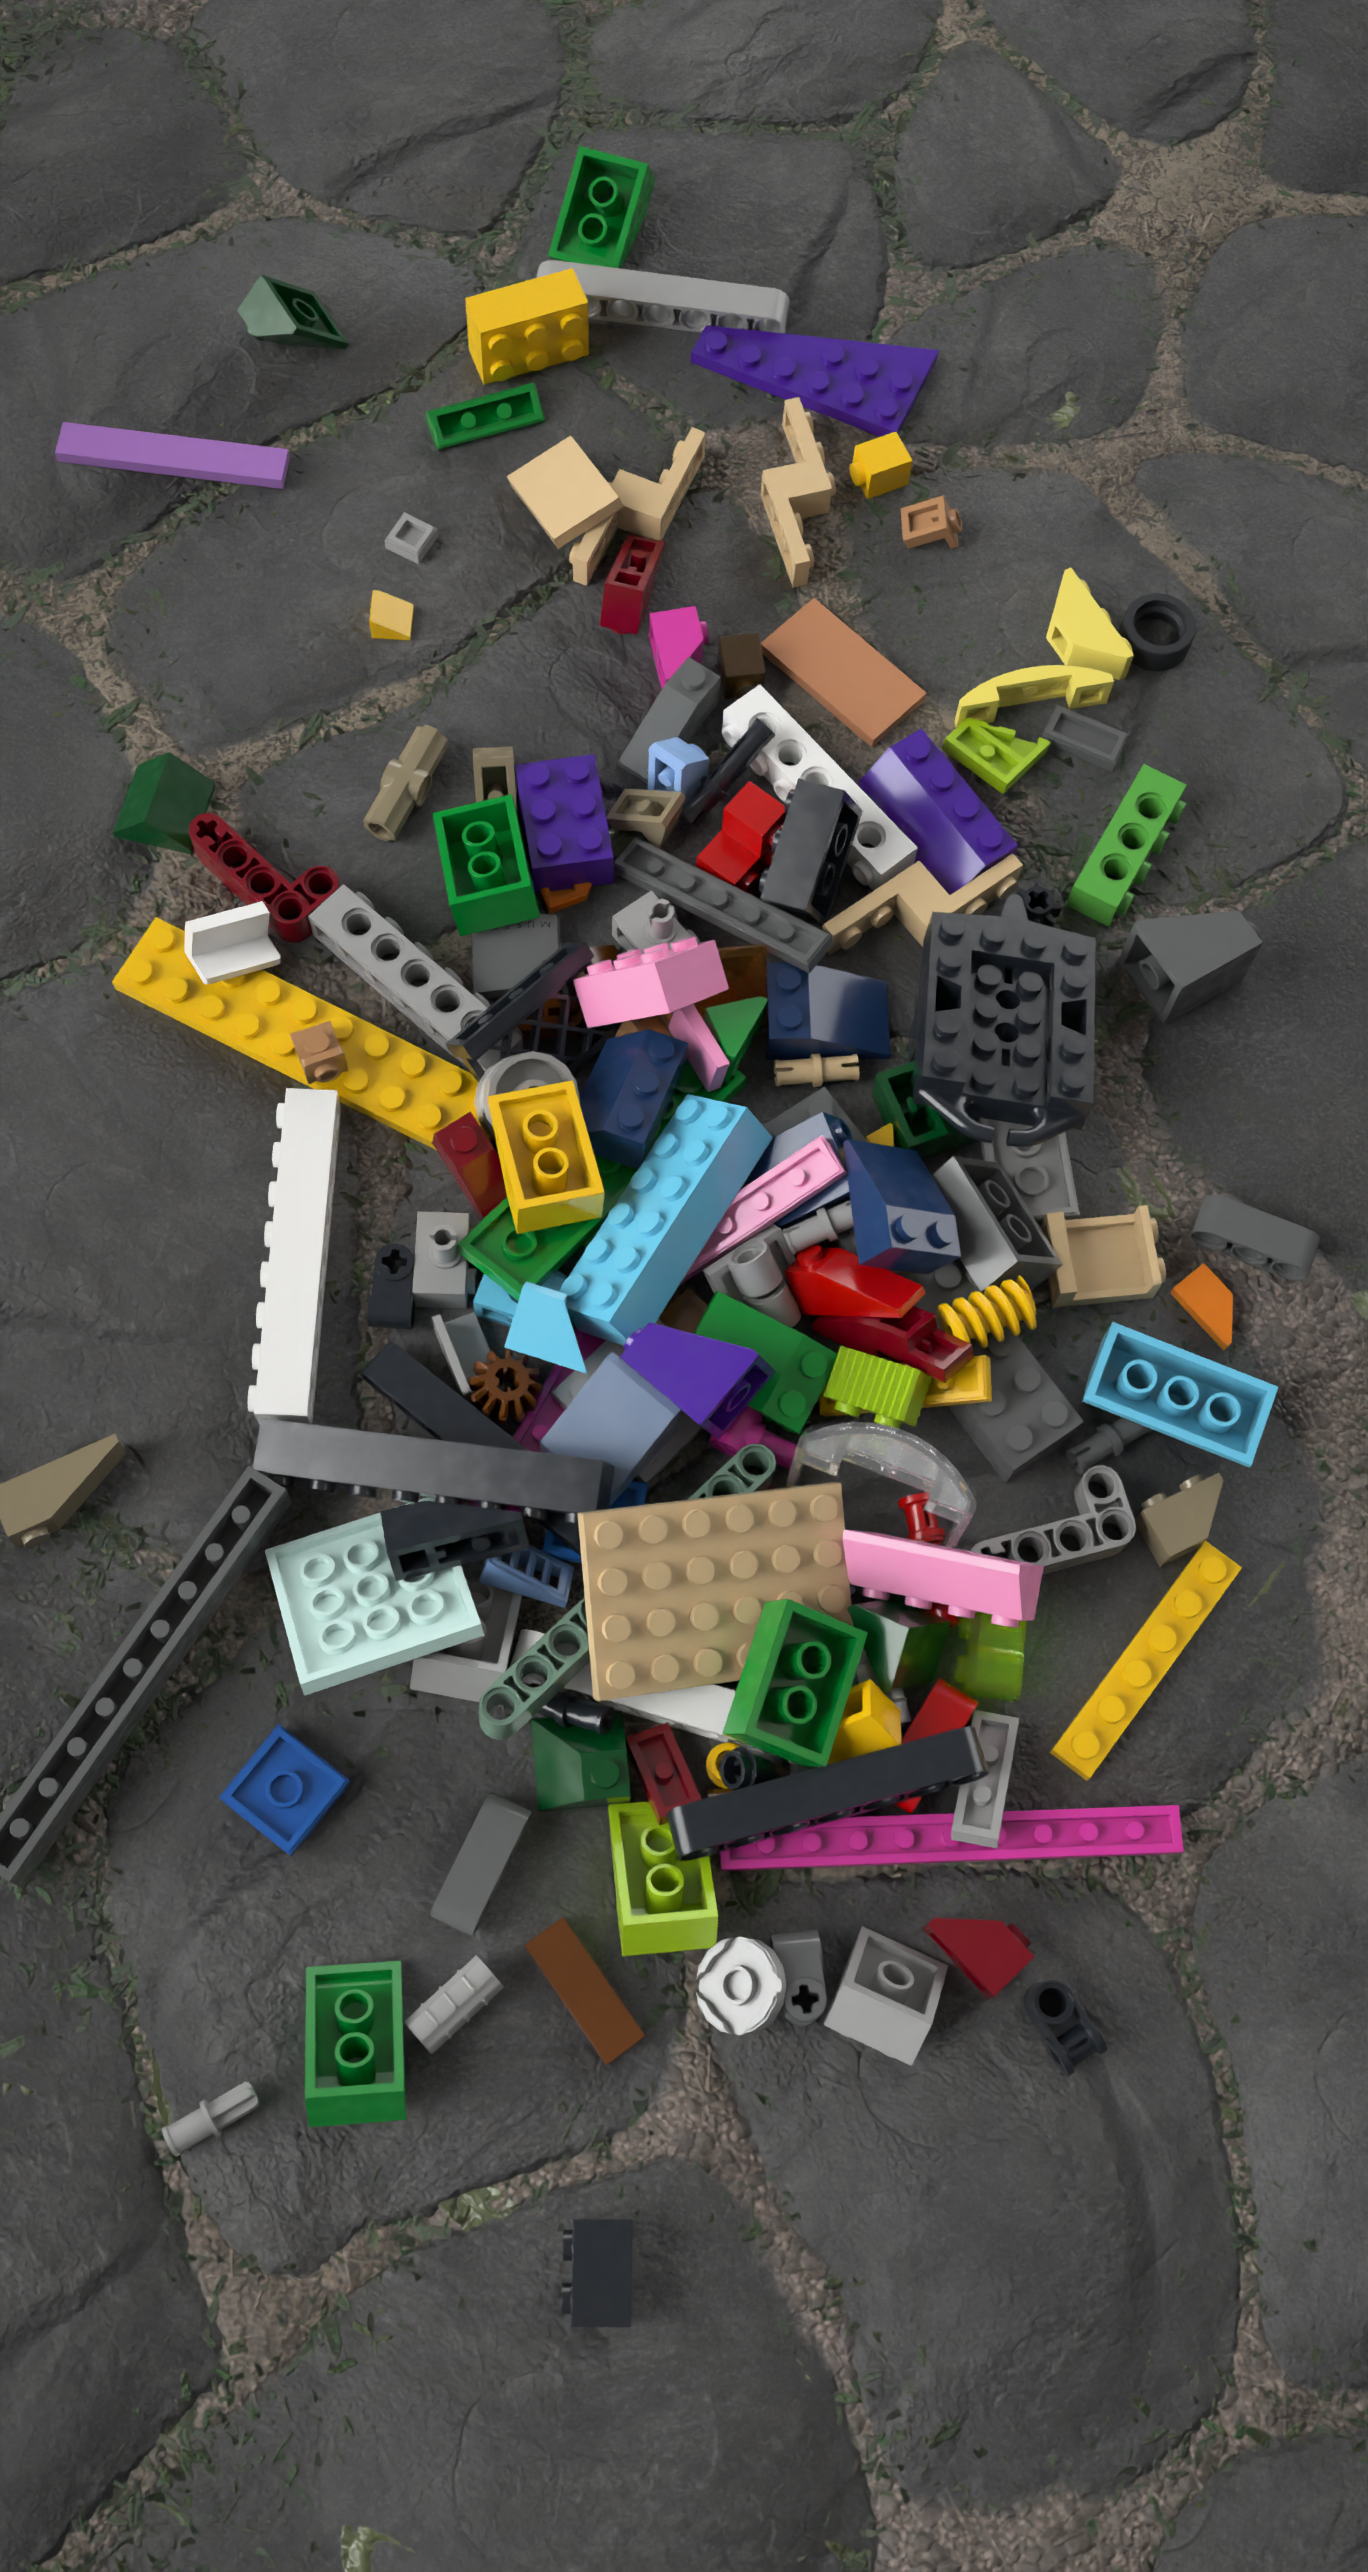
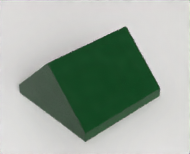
M170 752L138 764L113 831L114 837L192 855L194 848L189 835L190 822L196 816L207 813L216 787L215 782Z
M898 1598L859 1603L847 1608L854 1626L868 1632L864 1649L883 1693L926 1685L934 1680L951 1621L919 1607L906 1605L905 1601Z

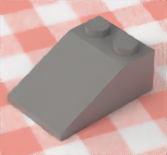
M484 1560L461 1565L484 1636L413 1659L410 1689L480 1702L485 1690L508 1670L522 1595L480 1583L479 1578ZM518 1565L517 1569L525 1572V1567Z

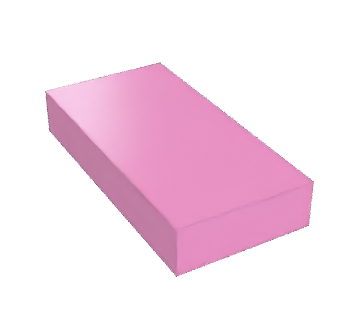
M694 1004L674 1011L668 1027L674 1038L688 1043L687 1059L707 1092L721 1088L730 1064L726 1055Z

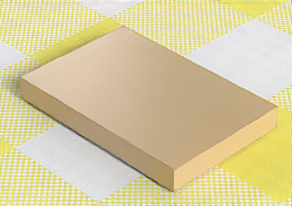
M571 435L507 476L512 488L558 549L624 507L620 497Z

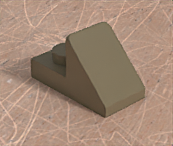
M625 788L606 816V820L613 830L642 832L651 845L661 849L678 824L686 797L682 792Z

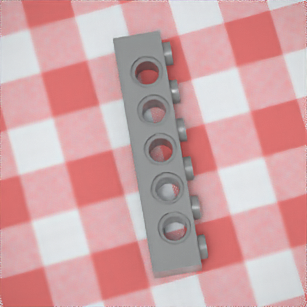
M343 884L308 916L312 934L452 1057L454 1056L445 1043L491 1006L479 993L472 995L466 990L461 979L453 970L448 967L442 969L437 965L425 946L419 942L413 944L404 936L401 927L392 918L386 917L384 919L375 911L372 902L361 892L355 894ZM358 929L368 930V932L363 935L358 936L352 934L354 931ZM387 954H395L398 956L396 959L391 961H384L381 959L383 956ZM418 979L428 981L425 985L419 987L410 985L411 982ZM445 1005H455L458 1007L452 1012H442L439 1010ZM518 1027L513 1029L511 1048L523 1049V1035ZM502 1039L495 1045L501 1046ZM489 1049L477 1060L485 1072L500 1060L501 1051ZM510 1052V1056L520 1054V1053ZM454 1057L467 1070H469L461 1058Z

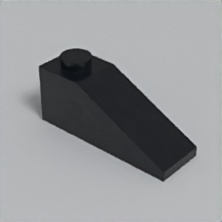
M421 1501L380 1511L386 1550L396 1581L530 1548L522 1514L517 1511L433 1501Z

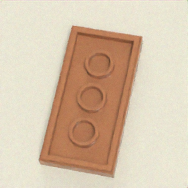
M815 598L810 600L760 643L762 654L871 748L926 699L927 693Z

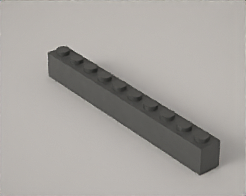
M248 1466L1 1813V1877L21 1888L26 1884L292 1504L285 1488L252 1467Z

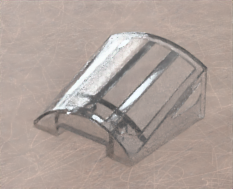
M828 1421L811 1423L801 1435L796 1446L785 1488L797 1487L805 1465L836 1476L842 1460L928 1492L929 1495L923 1510L952 1521L944 1546L956 1547L977 1507L975 1485L959 1468L932 1445L904 1430L867 1422Z

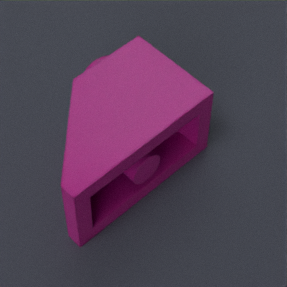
M696 606L649 613V639L661 689H663L667 681L688 657L701 664L703 645L709 644L708 628L706 621H699Z

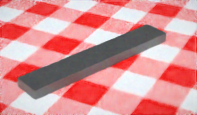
M637 837L631 841L614 862V874L649 892L652 890L655 895L808 973L813 970L833 945L831 934Z

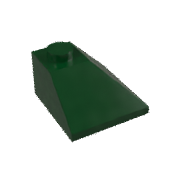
M260 275L237 309L247 324V331L259 341L268 340L284 345L344 350L349 345V342L316 293L302 287Z
M615 1711L614 1724L607 1735H601L596 1731L575 1725L565 1728L559 1726L555 1719L549 1717L531 1719L538 1812L630 1803L631 1794L622 1711Z

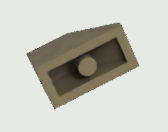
M513 746L473 748L476 802L512 794L517 810Z

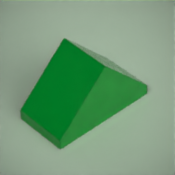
M759 996L706 1008L703 1020L730 1062L723 1081L730 1082L762 1024L768 999Z

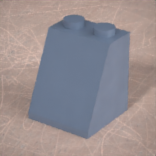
M611 1352L540 1441V1453L604 1460L615 1466L609 1501L610 1507L677 1432L681 1409L614 1352Z

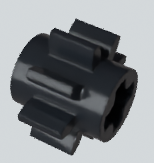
M1035 883L1027 891L1022 888L1017 890L1016 894L1023 899L1028 921L1054 927L1055 918L1059 917L1062 905L1054 903V889L1047 890L1044 887H1040L1038 883Z

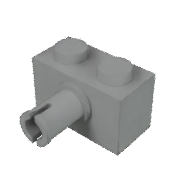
M652 890L612 916V936L625 952L640 948L642 954H644V949L668 942L669 949H672L671 943L696 936L692 930H685L677 921L673 905L671 906L668 900L659 899ZM696 936L697 943H701L698 937Z
M417 1211L412 1292L416 1307L467 1309L468 1294H476L477 1270L476 1268H469L470 1262L457 1252V1244L473 1229L471 1228L469 1213Z

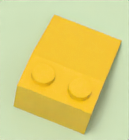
M573 1080L488 1096L506 1194L517 1234L601 1218L605 1192Z

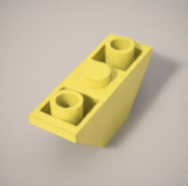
M1072 568L1066 569L1048 628L1047 640L1065 665L1099 670L1111 674L1113 679L1116 680L1125 678L1134 656L1130 643L1126 638L1121 637L1114 628L1108 612L1100 608L1091 596L1087 583L1079 579Z

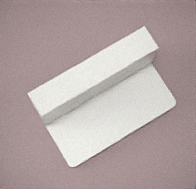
M263 901L185 922L184 952L204 984L216 983L280 964L281 956L268 937L270 912Z

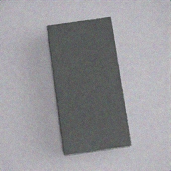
M1056 705L1041 738L1051 742L1050 747L1113 772L1129 734Z

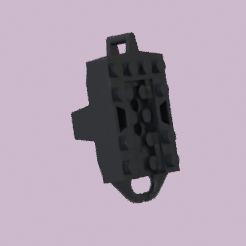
M1010 894L1007 897L1001 916L932 912L923 939L919 998L909 1034L908 1063L915 1061L913 1103L932 1107L961 1133L969 1138L987 1143H992L995 1127L979 1123L972 1119L971 1116L1033 1126L1026 1130L1009 1129L1006 1145L1012 1147L1038 1145L1071 1128L1082 1130L1094 1104L1096 938L1028 921L1023 899L1017 894ZM1052 968H1053V971H1052V1000H1051V1003H1050V1005H1049L1050 973H1051V970H1052ZM1048 1062H1050V1092L1047 1100Z

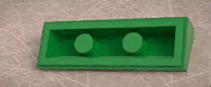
M535 382L436 408L425 413L426 422L437 450L545 421Z

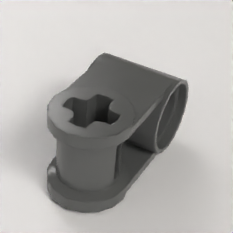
M810 1929L770 1935V1948L775 1951L784 1967L787 1985L784 2004L781 2008L783 2015L789 2022L797 2026L813 2024L823 2013L827 2005L823 1976V1955L818 1930ZM799 1990H805L807 1998L815 1999L816 2003L812 2004L809 2008L808 2014L803 2013L801 2006H793L792 2001L798 1996Z

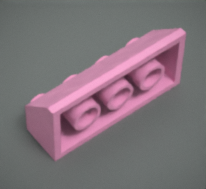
M844 1529L843 1545L848 1579L851 1585L864 1587L863 1596L889 1600L890 1593L906 1596V1605L924 1609H931L933 1602L949 1605L948 1614L975 1618L976 1611L992 1614L991 1623L1014 1628L1019 1627L1020 1620L1031 1621L1035 1618L1044 1566L877 1532Z

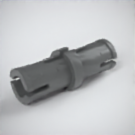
M1122 1417L1110 1425L1104 1423L1097 1427L1096 1434L1073 1448L1067 1449L1066 1456L1072 1466L1078 1463L1075 1471L1083 1474L1087 1469L1110 1455L1112 1457L1119 1456L1123 1453L1125 1446L1144 1434L1150 1433L1153 1429Z

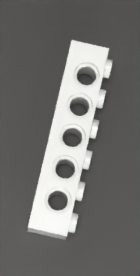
M758 685L724 709L722 735L730 747H733L744 735L756 718L776 734L750 764V767L757 775L765 776L773 785L777 796L783 802L786 801L789 791L791 789L795 790L799 778L845 790L862 809L863 812L847 859V864L852 868L854 876L861 884L868 885L874 891L914 864L918 847L761 685ZM784 762H791V763H794L795 765L789 766V765H785V764H783V763H784ZM868 843L873 845L874 848H865L860 844Z

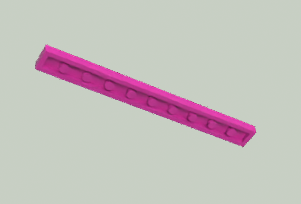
M1179 1805L1004 1811L997 1848L951 1840L955 1813L846 1817L719 1853L721 1872L1181 1854L1184 1850Z

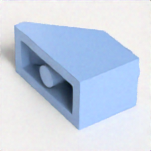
M678 737L654 742L649 748L648 790L682 792L686 797L685 802L688 801L701 785L700 779L704 775L708 776L709 758L698 746L687 744Z

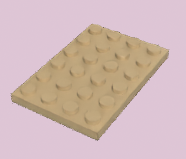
M830 1482L578 1513L593 1699L597 1701L739 1681L764 1604L768 1601L790 1599L853 1626V1621L847 1609L851 1606V1594L843 1545L845 1522L841 1483Z

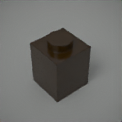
M759 633L720 636L718 663L724 699H740L758 685L764 688L765 667Z

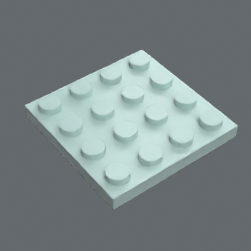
M426 1497V1498L420 1499L419 1502H421V1501H433V1502H435V1498ZM380 1513L265 1550L304 1695L484 1636L461 1565L396 1581L386 1550Z

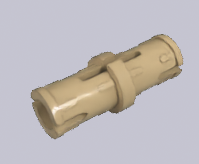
M811 1054L808 1059L774 1060L775 1086L812 1083L813 1087H820L823 1082L858 1081L859 1066H856V1063H859L858 1055L821 1058L820 1054Z

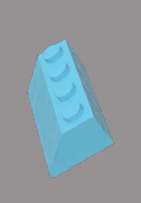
M1112 1322L1102 1338L1088 1376L1082 1402L1250 1468L1278 1386Z

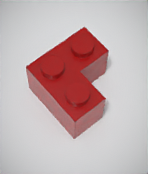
M748 781L725 806L722 830L697 856L696 867L750 894L757 886L760 874L767 866L770 867L774 856L772 843L777 830L783 828L787 815L785 813V806L751 781Z

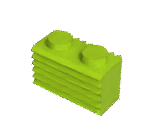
M840 1346L824 1397L836 1402L834 1407L836 1411L859 1418L861 1410L876 1415L874 1423L899 1431L901 1423L913 1427L917 1425V1418L920 1416V1410L923 1407V1401L926 1399V1393L929 1390L932 1376L916 1368Z

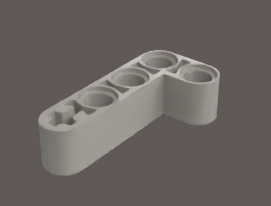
M1098 1465L1088 1469L1076 1485L1074 1497L1079 1516L984 1540L975 1544L970 1551L996 1557H1002L1005 1553V1559L1029 1563L1022 1560L1017 1551V1547L1027 1545L1032 1547L1038 1556V1561L1030 1564L1044 1566L1043 1575L1120 1553L1134 1537L1136 1525L1119 1475L1110 1467ZM1097 1482L1103 1485L1107 1491V1497L1098 1498L1092 1495L1088 1489V1483ZM1110 1523L1115 1525L1121 1532V1540H1112L1105 1536L1102 1524ZM1069 1534L1075 1537L1079 1542L1080 1550L1073 1552L1066 1550L1060 1542V1535Z

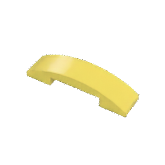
M1068 665L1029 667L1005 673L980 684L960 699L954 721L957 728L967 717L992 723L995 720L998 707L1059 697L1066 698L1069 710L1106 704L1114 683L1113 676L1095 669Z

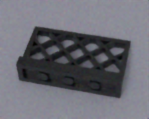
M567 942L445 1044L454 1057L462 1059L479 1083L485 1071L477 1060L489 1049L501 1051L500 1060L510 1057V1052L520 1054L532 1051L539 1052L540 1028L557 1029L554 1054L539 1053L552 1055L562 1063L563 1060H568L565 1065L573 1074L604 1047L607 1039L616 1036L623 1022L613 1023L604 1031L594 1030V1027L587 1028L586 1022L584 1028L568 1026L571 1001L579 1002L578 997L572 996L573 980L582 971L585 975L588 974L587 966L593 964L591 959L594 957V954L586 942ZM563 988L562 995H561V994H556L558 991H560V990ZM550 998L561 1000L558 1024L541 1022L543 1005ZM533 1013L532 1020H527L526 1018ZM520 1023L531 1025L528 1050L511 1048L513 1029ZM567 1031L583 1033L581 1051L574 1057L564 1055ZM593 1034L599 1035L592 1041ZM502 1039L501 1046L495 1045Z

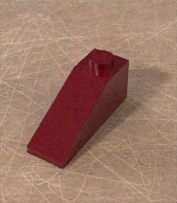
M632 534L627 535L604 584L600 627L610 628L611 631L617 634H638L647 612L663 556L665 541Z
M471 1111L434 1133L433 1146L482 1221L507 1197L498 1154Z

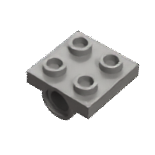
M771 1224L703 1270L714 1294L716 1291H719L790 1328L796 1325L801 1318L799 1305L784 1273L796 1259L781 1229L774 1224Z

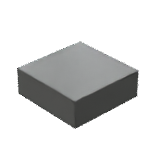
M404 512L386 537L385 547L419 564L438 538V529Z

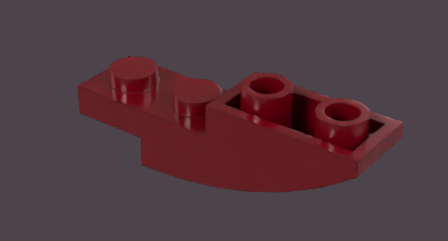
M913 1306L902 1318L822 1315L812 1323L813 1331L847 1348L879 1358L889 1355L944 1383L950 1380L974 1358L972 1344L938 1329L936 1315L916 1306Z

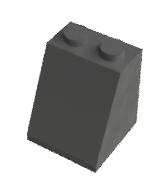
M1239 910L1142 919L1133 924L1118 963L1164 1025L1241 982L1260 950L1263 941L1256 926L1252 922L1247 921Z

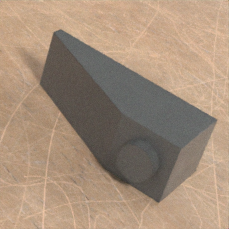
M688 657L664 685L618 760V766L648 784L649 748L654 742L675 737L687 742L719 704L721 677Z

